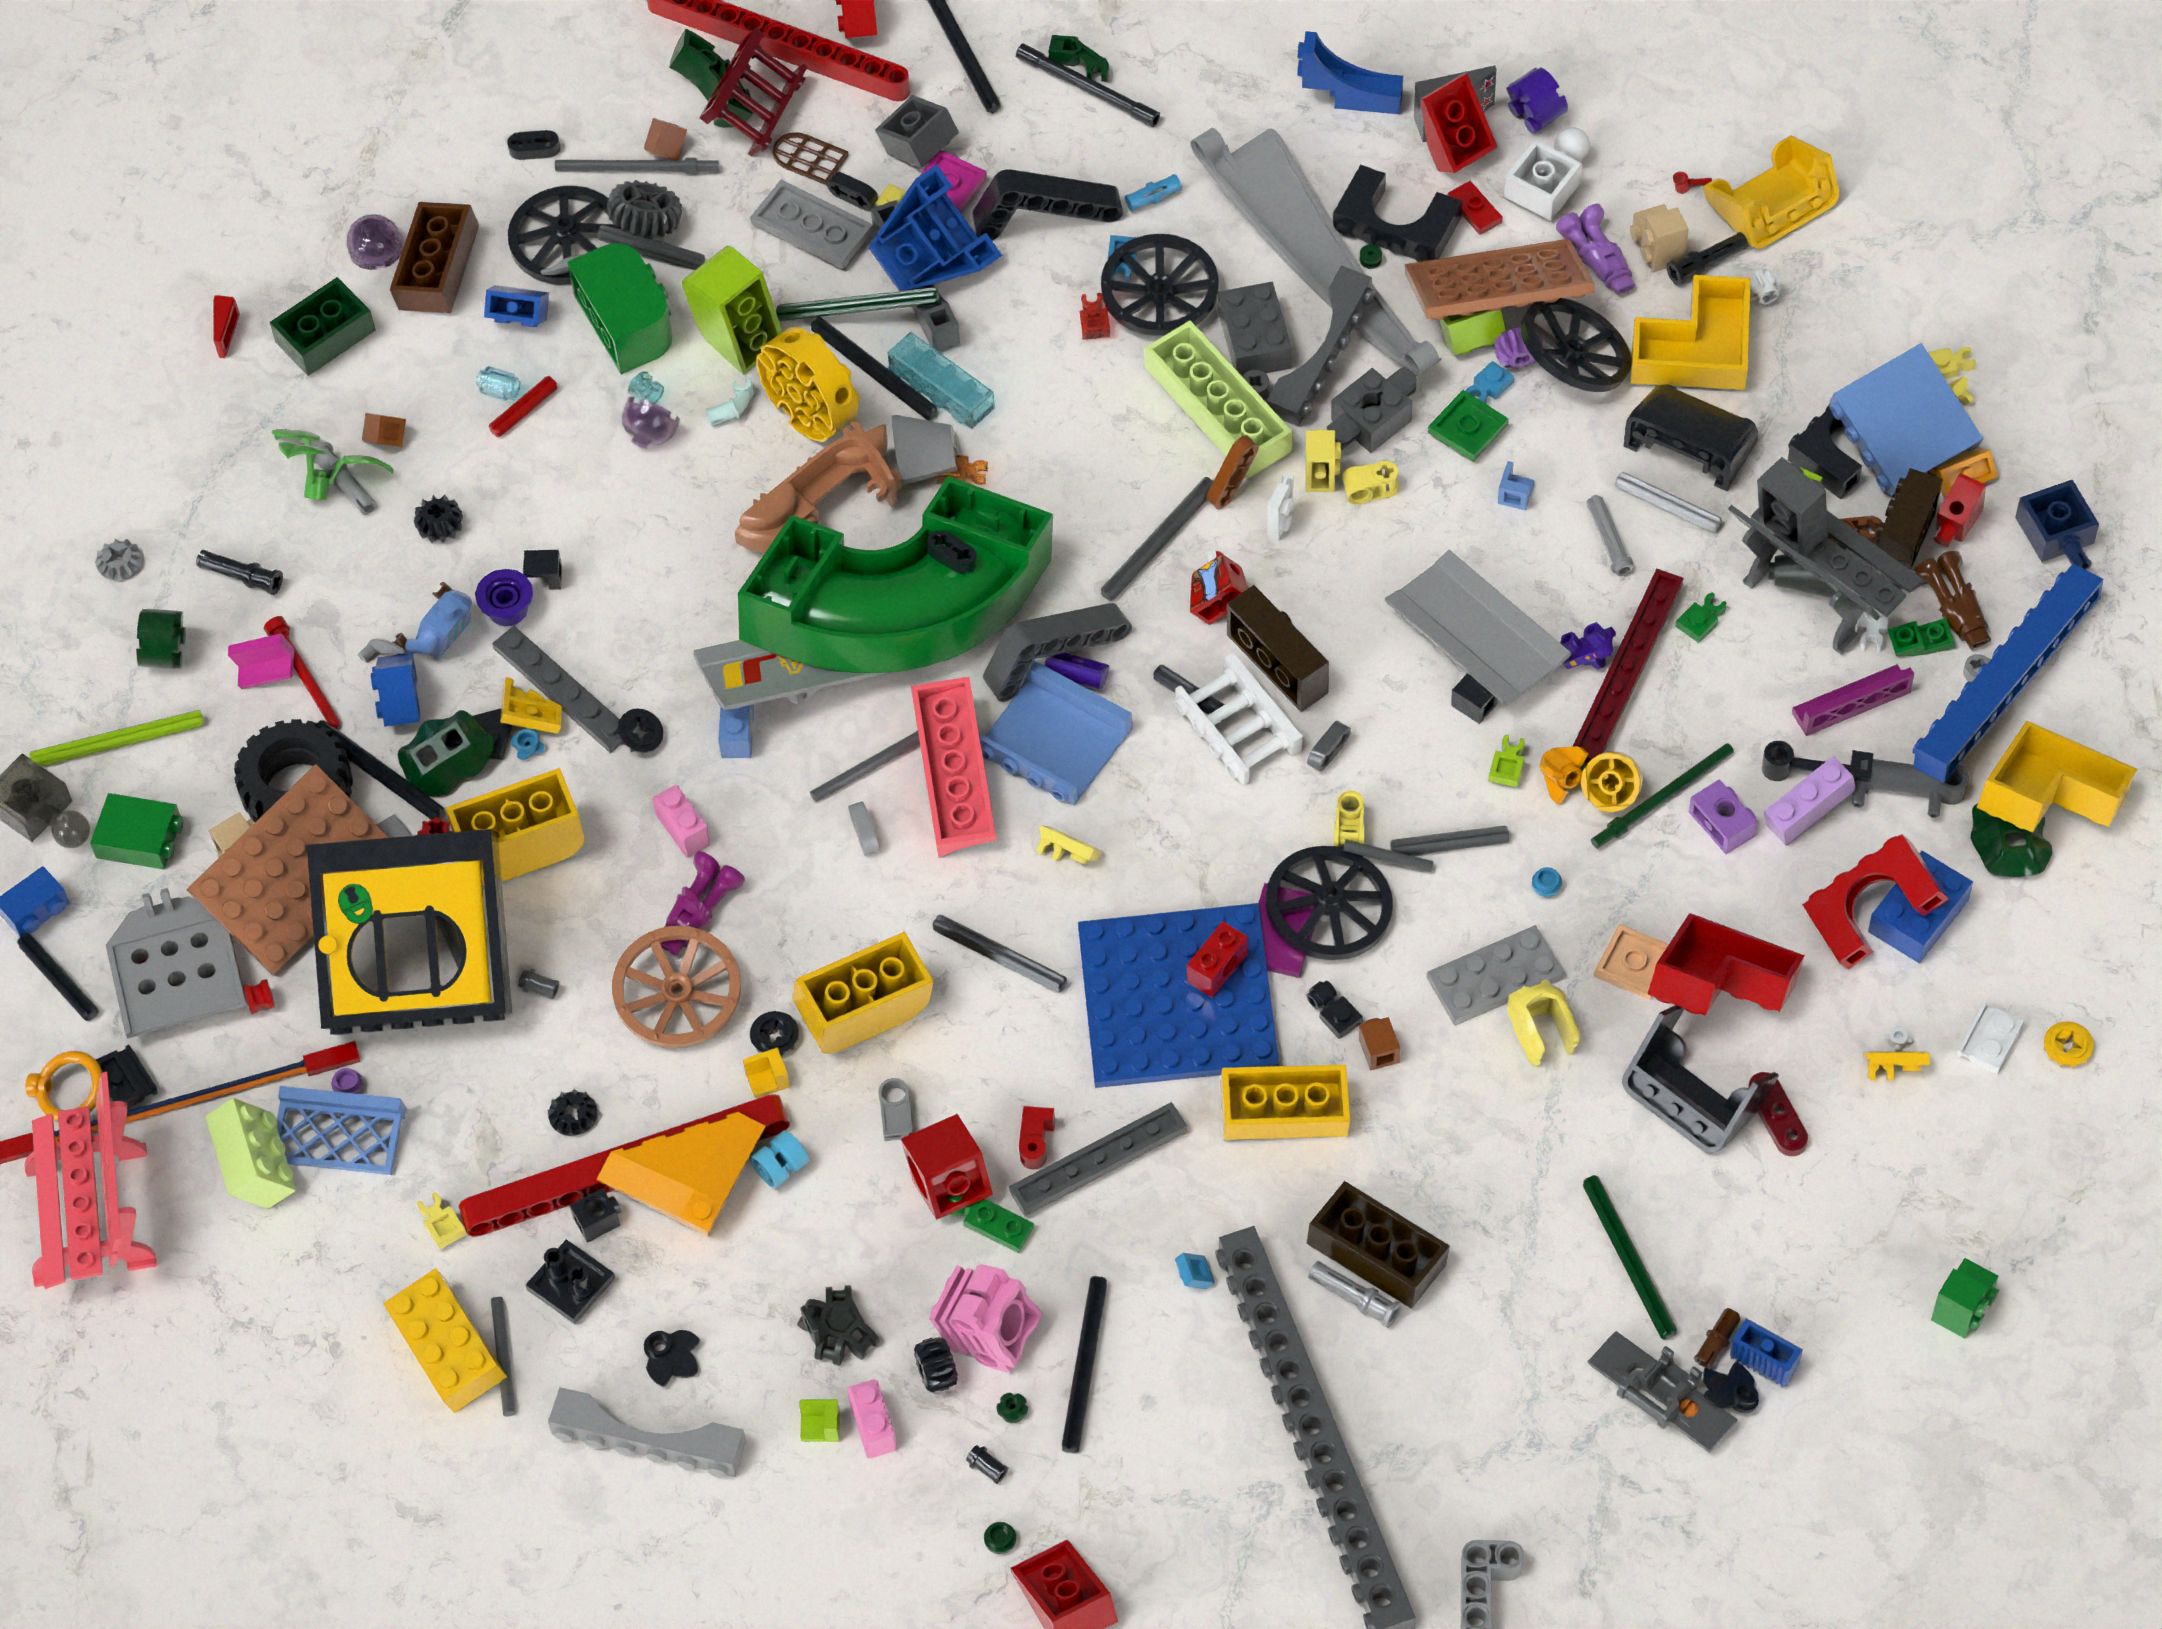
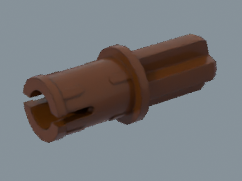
M1730 1308L1724 1309L1713 1329L1707 1330V1338L1694 1356L1695 1362L1701 1360L1700 1366L1712 1369L1722 1349L1729 1346L1730 1342L1728 1339L1740 1322V1314Z

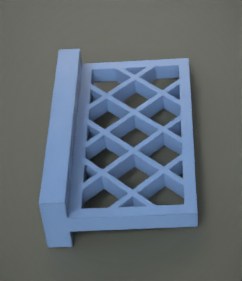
M280 1086L278 1095L280 1104L277 1115L278 1133L282 1142L292 1137L299 1147L294 1153L286 1156L288 1164L392 1175L402 1119H405L406 1106L401 1098ZM287 1110L300 1111L305 1118L292 1129H289L285 1124ZM305 1112H309L312 1114L307 1116ZM321 1114H329L335 1122L320 1133L312 1121ZM335 1115L342 1117L340 1119H337ZM352 1117L361 1118L365 1126L350 1136L342 1124ZM365 1118H367V1119H373V1120H371V1121L368 1123ZM382 1120L393 1121L392 1131L380 1139L373 1130V1127ZM310 1124L317 1136L302 1146L294 1134ZM340 1127L347 1139L332 1149L325 1140V1137ZM370 1130L377 1139V1142L362 1152L355 1140ZM322 1140L329 1149V1152L320 1159L311 1158L307 1150ZM390 1140L389 1147L387 1148L385 1143ZM352 1143L360 1155L350 1162L341 1161L337 1153ZM382 1146L387 1153L385 1166L372 1165L367 1157ZM304 1153L307 1158L299 1156ZM334 1156L337 1161L329 1159H331ZM362 1160H365L367 1164H362L360 1162Z

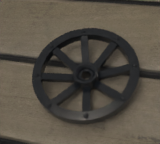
M569 185L546 189L527 199L514 213L508 228L509 249L516 264L526 274L537 280L552 284H571L569 272L556 275H542L541 270L546 268L540 265L557 244L562 246L563 259L572 256L571 245L575 242L587 252L597 249L580 232L598 233L602 224L581 223V221L600 208L607 213V201L609 198L587 187ZM568 199L590 202V204L572 216L568 213ZM559 200L560 214L556 217L538 210V208L548 203ZM529 216L550 225L519 234L522 225ZM614 222L613 224H605L622 230L621 227L614 226ZM550 236L531 261L524 255L519 246L523 243Z
M1149 234L1124 243L1108 258L1101 275L1102 299L1112 317L1130 330L1152 336H1165L1189 320L1195 326L1199 324L1213 309L1219 291L1217 268L1209 254L1196 243L1171 234ZM1155 248L1156 273L1150 276L1131 256L1132 254L1141 250ZM1164 248H1172L1188 254L1170 275L1164 273ZM1196 261L1203 267L1208 278L1174 285ZM1124 262L1145 285L1112 280V277L1117 267ZM1208 289L1204 300L1197 308L1175 296L1177 294ZM1112 290L1145 296L1122 308L1114 298ZM1151 303L1156 305V322L1146 321L1133 316V314ZM1169 303L1188 315L1173 321L1164 322V305Z
M1558 298L1555 302H1534L1522 317L1520 325L1521 336L1527 350L1542 368L1558 380L1581 390L1606 392L1620 386L1629 374L1631 355L1625 340L1607 319L1593 309L1573 300ZM1552 311L1572 315L1567 335L1564 334ZM1541 313L1544 315L1554 336L1534 323L1537 315ZM1581 319L1592 325L1600 333L1587 340L1578 336ZM1537 336L1555 349H1544ZM1608 340L1615 351L1616 357L1588 351ZM1555 359H1558L1562 364L1566 365L1568 368L1558 363ZM1592 363L1618 367L1617 373L1609 376ZM1578 366L1583 368L1585 371L1590 373L1595 378L1579 374Z
M1315 846L1291 854L1276 867L1268 882L1265 907L1271 926L1278 936L1290 947L1302 954L1318 959L1343 960L1365 953L1382 939L1391 920L1393 898L1386 878L1371 861L1361 855L1345 852L1341 847ZM1325 860L1341 862L1351 867L1337 882L1331 881ZM1314 861L1321 885L1291 871L1300 865ZM1361 872L1371 881L1376 891L1344 890V888ZM1282 880L1314 893L1277 903V891ZM1347 901L1380 902L1381 915L1376 925ZM1315 905V910L1298 934L1288 926L1281 915L1284 912ZM1341 911L1345 913L1368 934L1360 940L1344 944L1339 913ZM1323 914L1330 917L1334 946L1318 944L1307 940V937Z

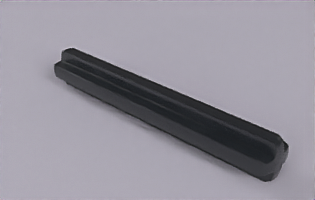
M26 933L17 940L19 948L85 1021H91L93 1017L98 1015L97 1007L31 934Z

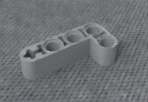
M1472 1540L1465 1544L1461 1556L1460 1629H1491V1580L1510 1581L1515 1580L1521 1575L1524 1551L1518 1543L1501 1540ZM1471 1556H1479L1484 1560V1562L1480 1564L1471 1563L1468 1560V1558H1470ZM1512 1557L1517 1562L1513 1565H1507L1501 1559ZM1476 1586L1483 1589L1484 1592L1480 1595H1474L1468 1589ZM1476 1617L1483 1620L1484 1623L1480 1626H1473L1468 1620Z

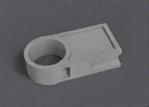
M899 1078L887 1079L881 1084L878 1092L884 1141L901 1140V1138L913 1133L909 1088ZM891 1088H899L906 1093L904 1098L898 1102H889L883 1098L884 1093Z

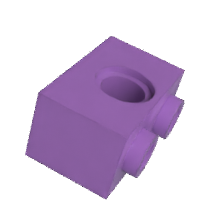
M1720 779L1691 796L1689 813L1725 854L1755 836L1757 824L1755 814L1751 809L1745 808L1739 802L1735 791L1729 786L1726 787ZM1720 814H1728V815H1730V816H1729V817H1724V816H1721Z

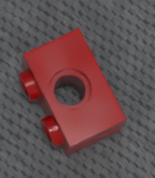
M1222 921L1187 964V983L1213 998L1248 955V936Z

